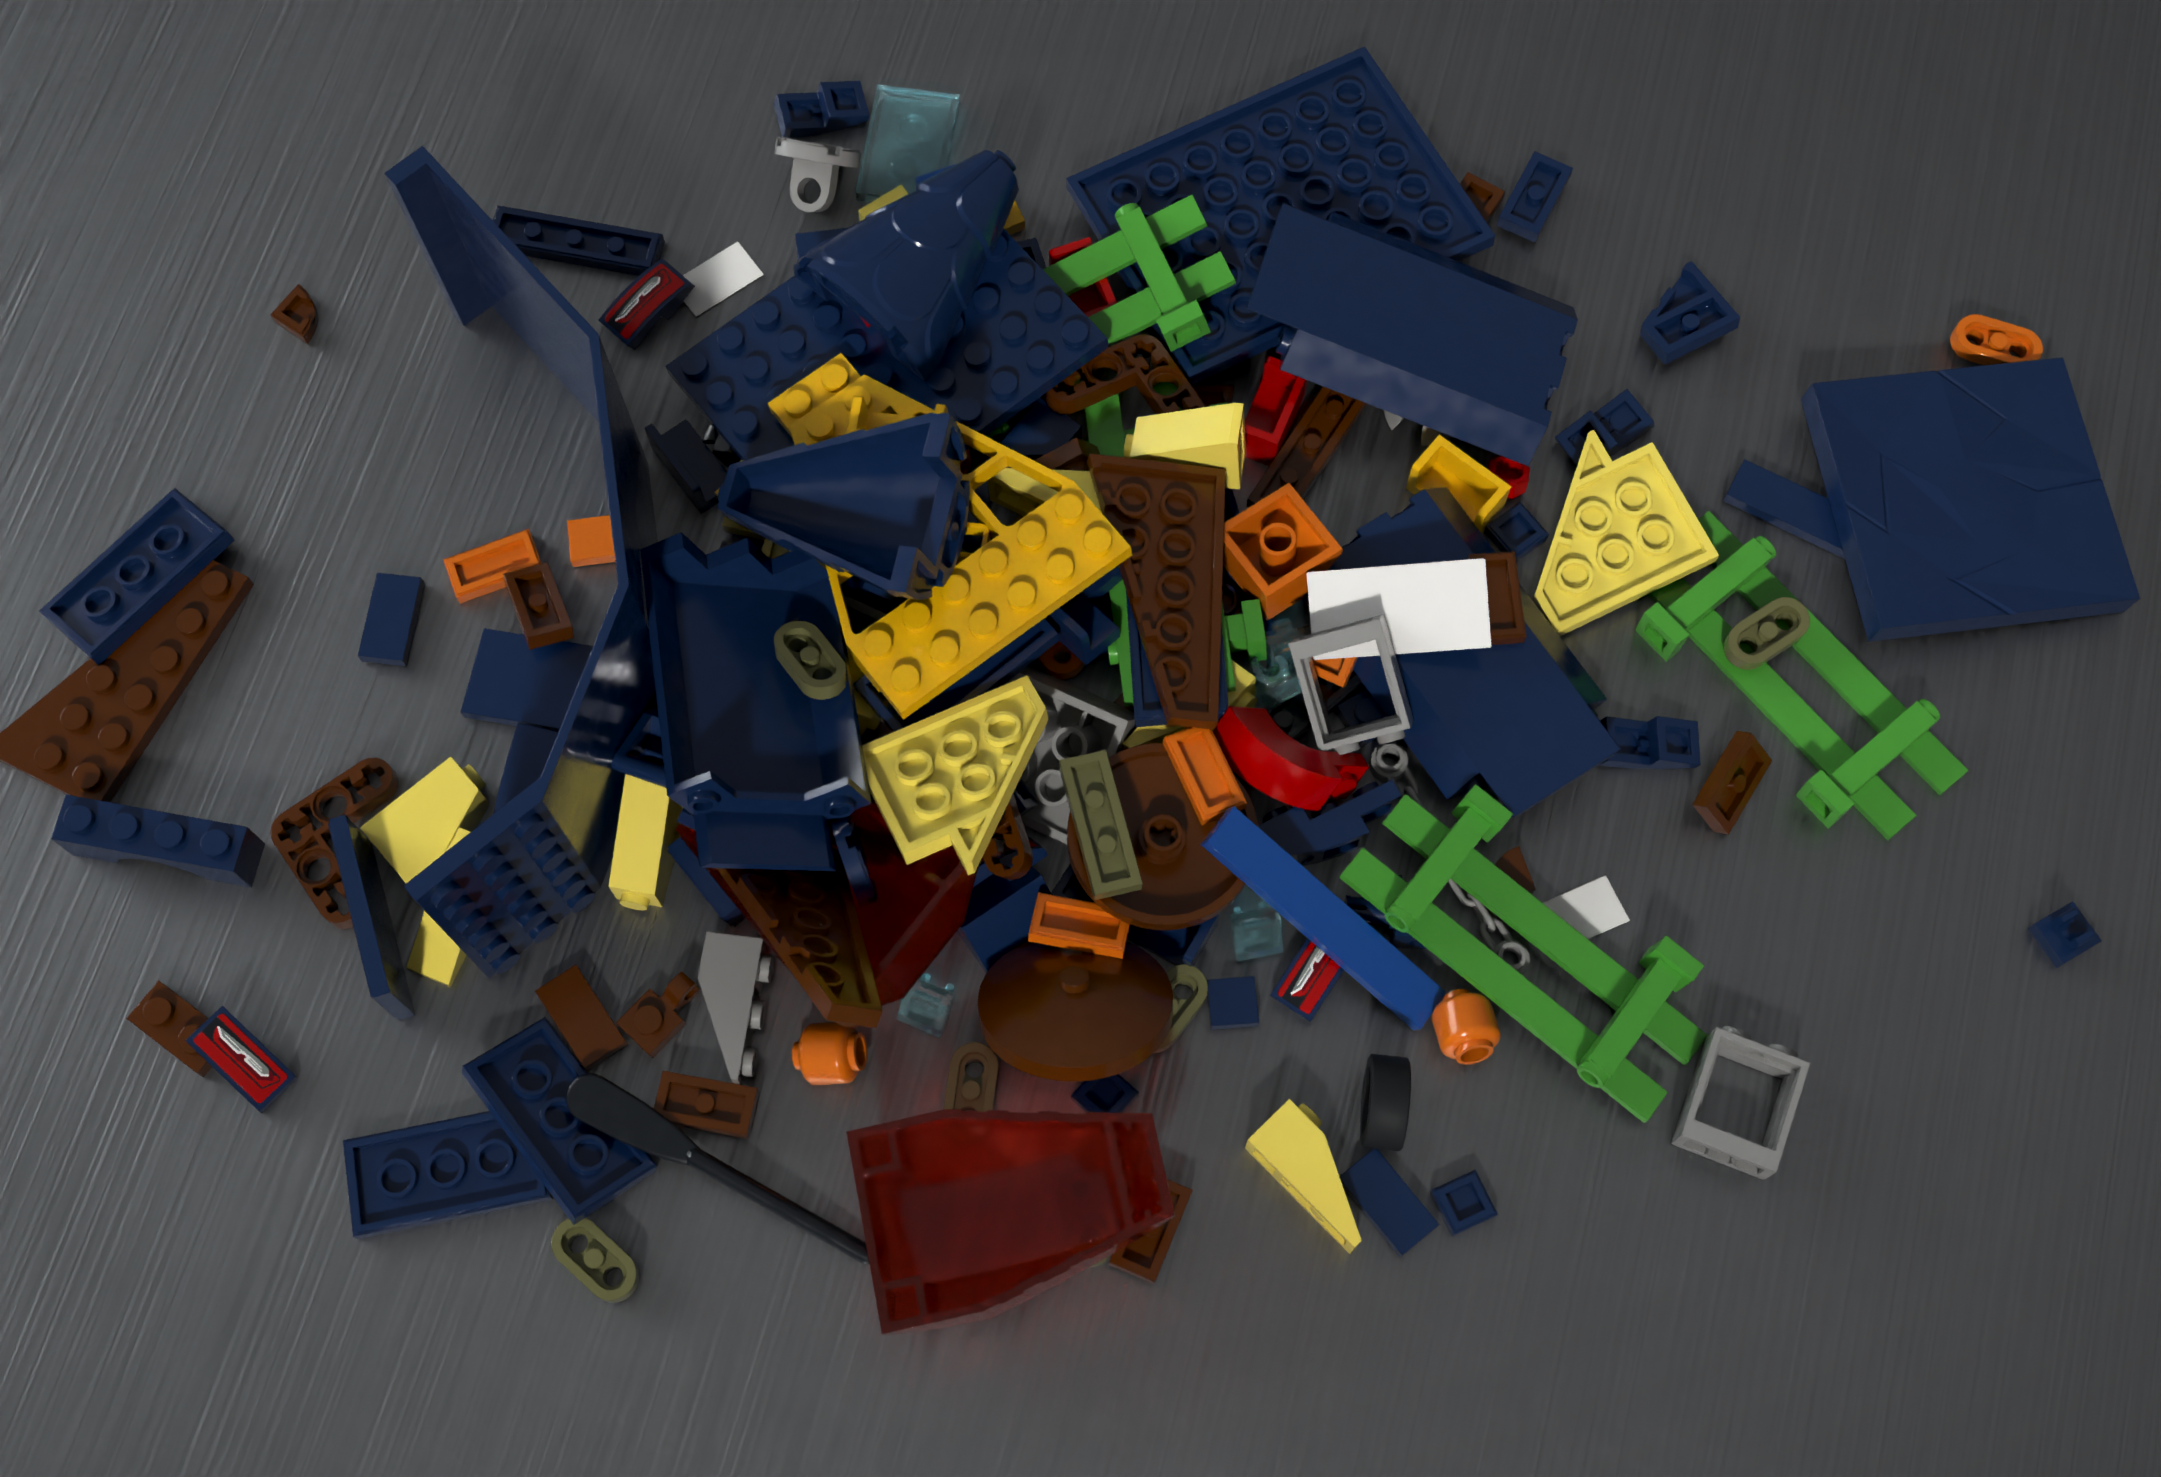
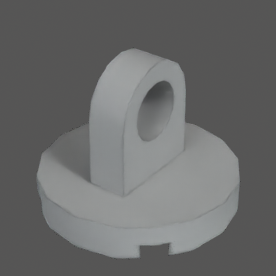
M788 137L776 138L774 154L794 158L790 181V197L793 204L804 212H822L833 203L839 166L859 168L861 158L859 150L819 142L799 141ZM811 179H815L821 188L820 196L814 203L809 202L804 194L805 185Z

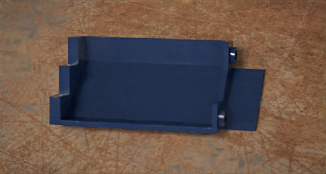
M1282 203L1247 305V309L1293 327L1292 329L1284 328L1275 352L1281 354L1280 370L1526 466H1529L1548 427L1552 414L1551 411L1547 410L1548 402L1553 391L1559 388L1567 360L1566 357L1562 356L1563 349L1568 338L1574 335L1578 321L1572 306L1335 212H1331L1329 219L1325 220L1285 203Z
M1447 487L1424 489L1410 497V504L1402 512L1392 517L1385 512L1357 529L1356 533L1358 535L1349 544L1342 546L1343 553L1328 570L1467 560L1469 554L1496 552ZM1521 585L1520 593L1527 636L1524 643L1491 645L1490 648L1395 654L1414 719L1411 728L1404 730L1406 737L1403 739L1447 800L1466 795L1475 784L1483 790L1490 786L1505 808L1513 813L1512 817L1521 815L1603 763L1621 749L1597 718L1598 714L1595 711L1607 698ZM1307 594L1302 600L1309 608V599ZM1380 656L1358 657L1353 668L1354 672L1386 716L1396 715Z
M682 532L640 549L667 796L694 816L699 868L836 871L828 820L851 815L854 810L871 804L847 646L826 565L801 551H790L770 560L748 538L705 554ZM793 621H806L812 623L821 631L846 665L847 684L839 695L830 699L818 700L806 696L800 690L775 655L774 635L781 626Z

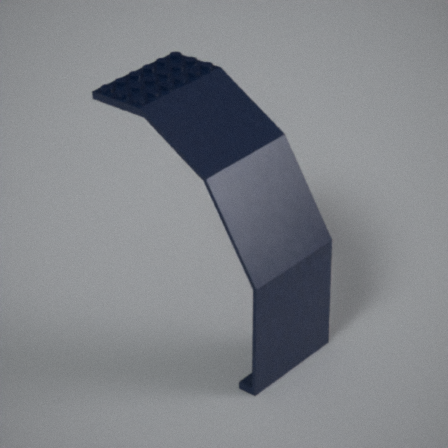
M422 146L385 172L453 314L466 326L492 306L599 422L618 577V587L541 777L404 885V888L476 966L490 978L495 973L502 974L511 969L518 962L519 954L533 942L540 943L549 938L556 931L557 923L571 911L576 913L587 907L593 901L595 892L601 888L613 858L625 778L624 773L611 768V763L614 755L643 712L651 707L658 710L640 549L658 542L649 464L599 333L432 154Z

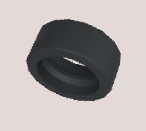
M1370 1054L1368 1057L1363 1082L1360 1115V1140L1364 1148L1401 1151L1404 1146L1411 1096V1065L1407 1057Z

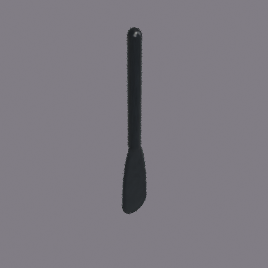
M594 1073L583 1074L569 1085L566 1103L570 1113L578 1120L624 1144L653 1156L695 1168L862 1264H870L875 1260L876 1251L871 1245L703 1151L678 1126L647 1103L603 1076Z

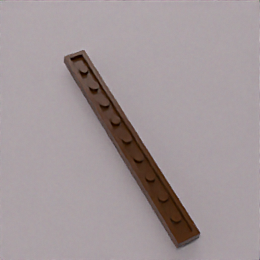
M1467 172L1460 185L1486 223H1488L1503 201L1505 191ZM1322 387L1247 498V507L1249 508L1287 483H1290L1304 500L1367 403Z

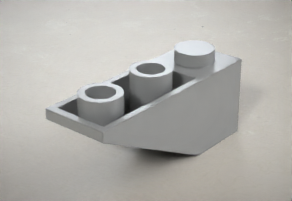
M706 931L698 981L730 1079L735 1084L745 1085L746 1077H753L756 1071L758 1049L752 1047L755 1029L761 1030L764 1025L766 1001H762L760 998L763 982L770 983L772 979L774 955L768 954L769 950L763 938Z

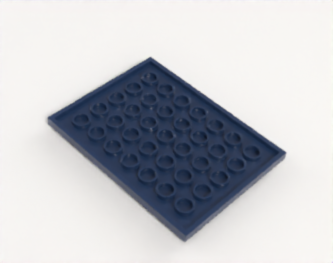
M1365 46L1066 178L1068 192L1099 241L1121 230L1115 218V213L1126 204L1137 203L1146 218L1193 195L1207 223V227L1162 249L1169 267L1174 275L1221 251L1235 278L1236 284L1198 302L1211 332L1172 352L1158 324L1152 325L1167 352L1191 385L1277 346L1284 328H1293L1247 309L1282 203L1325 220L1329 219L1331 212H1335L1458 262L1493 246L1495 234ZM1137 262L1118 271L1132 295L1149 287Z
M1003 228L992 257L986 258L968 306L961 313L938 368L932 372L925 382L892 356L886 338L872 326L867 328L861 318L834 295L826 302L795 275L667 364L666 369L672 379L730 445L732 450L744 461L794 446L792 437L771 413L767 403L840 353L844 355L860 376L865 374L935 410L936 404L946 405L948 413H951L955 421L987 436L1109 346L1107 337ZM965 444V449L967 451L971 447Z

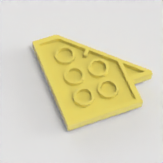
M1595 430L1587 434L1533 602L1559 636L1716 562L1719 557L1718 552L1653 442L1612 461Z
M1027 675L862 745L869 790L907 865L953 845L968 876L976 872L1049 720L1046 707Z

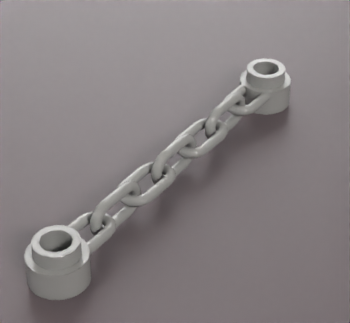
M1389 742L1378 745L1372 752L1369 762L1371 774L1383 783L1393 779L1402 795L1400 800L1406 794L1425 809L1417 796L1419 786L1407 767L1408 756L1406 751L1396 743ZM1385 754H1391L1396 757L1398 763L1392 766L1387 765L1382 761L1381 757ZM1405 775L1411 787L1405 786L1402 793L1396 781ZM1429 812L1430 814H1432L1435 818H1437V819L1440 821V819L1438 818V816H1437L1436 814H1434V813H1432V812ZM1450 879L1448 882L1460 902L1472 907L1481 922L1479 932L1487 947L1502 959L1504 952L1515 953L1519 963L1510 966L1523 975L1530 963V956L1526 947L1520 942L1513 940L1501 920L1491 917L1482 903L1469 893L1466 898L1459 885ZM1495 925L1505 941L1500 942L1496 946L1487 931L1493 933L1496 928Z

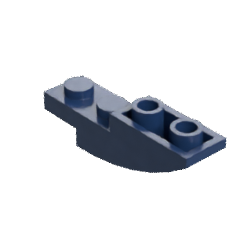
M1393 779L1380 786L1375 781L1359 788L1353 793L1354 799L1338 806L1336 802H1331L1322 806L1319 811H1315L1312 814L1313 819L1311 820L1302 808L1294 807L1288 810L1286 806H1282L1266 814L1262 818L1263 823L1259 824L1258 827L1302 866L1316 864L1365 846L1370 833L1366 824L1390 813L1399 803L1402 795Z

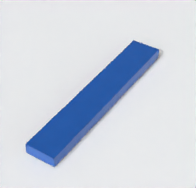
M1235 806L1228 808L1202 842L1201 846L1413 1031L1422 1029L1435 1007L1446 994V991Z

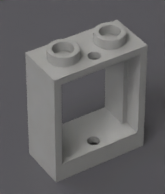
M1384 614L1294 638L1288 643L1318 750L1326 751L1332 749V752H1338L1340 755L1360 749V741L1377 737L1378 744H1384L1406 737L1404 730L1411 728L1414 719ZM1376 640L1396 715L1332 731L1312 657Z
M1724 1026L1721 1029L1716 1027L1707 1035L1703 1042L1671 1144L1765 1180L1778 1170L1810 1062L1797 1058V1052L1786 1046L1778 1044L1765 1046L1750 1040L1751 1035L1739 1028ZM1717 1055L1782 1079L1762 1145L1697 1121Z

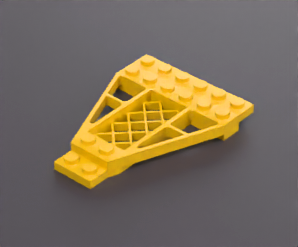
M842 353L767 403L771 413L792 437L794 445L805 443L807 446L846 434L853 396L864 397L869 412L908 416L935 413V410L865 374L860 376ZM957 421L956 423L962 434L964 444L991 457L972 472L963 474L961 479L970 482L969 511L979 522H967L965 535L983 536L981 548L974 553L960 552L957 565H955L948 581L943 587L934 586L932 588V597L924 600L907 599L859 634L853 633L841 584L853 575L845 571L838 572L826 565L845 643L851 658L876 690L883 693L903 720L1132 556L1131 546L1075 481ZM1008 466L1058 491L1057 494L1010 526L1003 525L975 492L979 486Z

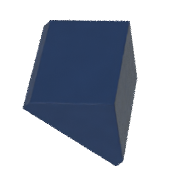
M1031 866L1026 875L1010 882L1005 878L992 874L965 894L960 893L958 890L955 891L949 898L946 897L940 901L938 906L987 973L993 964L1004 954L1028 942V933L1038 892L1051 895L1052 893L1042 875Z

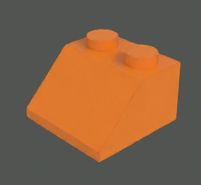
M1287 483L1224 523L1223 566L1250 600H1260L1262 616L1266 621L1297 603L1308 594L1307 572L1327 571L1343 553L1342 547L1290 483Z

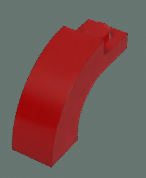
M1229 706L1213 730L1230 768L1238 776L1264 794L1288 805L1306 810L1319 811L1328 798L1346 799L1355 790L1358 781L1369 768L1361 753L1340 755L1338 752L1320 751L1299 743L1280 729L1267 710L1262 708Z

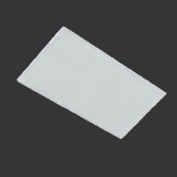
M1484 558L1307 572L1306 574L1311 634L1384 614L1395 654L1491 647L1486 562ZM1376 640L1313 656V659L1380 656Z

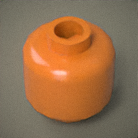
M1467 989L1453 990L1444 995L1442 1002L1435 1007L1431 1015L1441 1052L1450 1059H1455L1460 1064H1475L1487 1059L1494 1052L1493 1048L1497 1046L1501 1038L1500 1029L1490 1000L1482 994L1470 993Z
M836 1022L808 1024L802 1031L799 1041H795L793 1044V1065L796 1070H801L804 1079L811 1085L851 1083L858 1076L859 1071L864 1070L866 1067L867 1044L865 1037L861 1032H857L854 1027H845Z

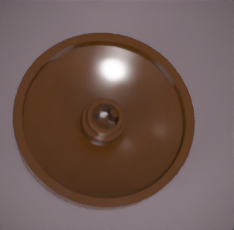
M1163 743L1134 746L1109 757L1110 767L1143 884L1142 889L1094 900L1070 812L1067 825L1068 855L1074 874L1087 895L1099 907L1115 918L1128 924L1151 930H1178L1192 927L1224 911L1238 897L1246 884L1201 846L1220 819L1203 826L1201 825ZM1234 775L1247 802L1246 808L1240 810V812L1258 826L1255 808L1250 796Z
M1128 941L1123 959L1034 942H1025L1004 954L984 976L978 993L979 1024L990 1048L1002 1060L1020 1071L1055 1081L1081 1082L1097 1080L1120 1074L1137 1066L1160 1047L1168 1035L1172 1024L1173 991L1168 975L1157 960L1140 947Z

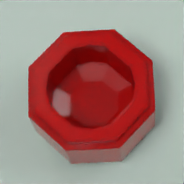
M1498 456L1489 461L1487 469L1512 486L1507 498L1513 499L1526 492L1530 476L1529 466L1503 456Z

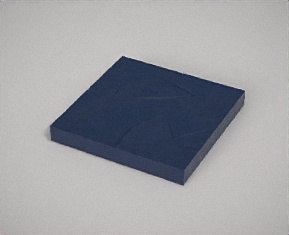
M2063 357L1812 383L1802 396L1803 410L1868 642L2125 612L2140 599Z

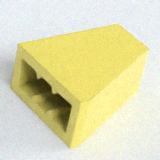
M1229 403L1137 417L1134 435L1127 434L1125 438L1124 457L1226 469L1225 488L1240 490L1246 455L1244 403Z
M450 756L362 825L360 829L404 882L408 883L448 850L459 827L470 832L477 828L489 806V802L480 791L486 786V783L470 764L461 769Z
M625 774L609 888L616 899L620 900L619 903L622 906L644 911L648 909V905L663 907L674 864V859L669 854L667 847L681 836L683 824L676 821L683 807L667 796L666 788Z

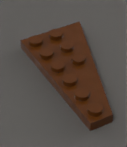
M1089 453L1087 465L1102 514L1131 546L1132 556L1118 566L1167 725L1214 730L1218 723L1226 469Z
M213 560L105 661L97 665L90 658L0 733V762L66 795L111 802L254 583L249 577Z
M833 848L836 871L717 868L826 1021H833L845 1027H856L859 1025L877 1028L882 1014V1007L847 873L839 850Z

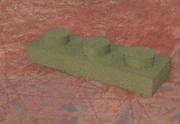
M1106 750L1059 760V771L1094 900L1141 890L1143 883Z

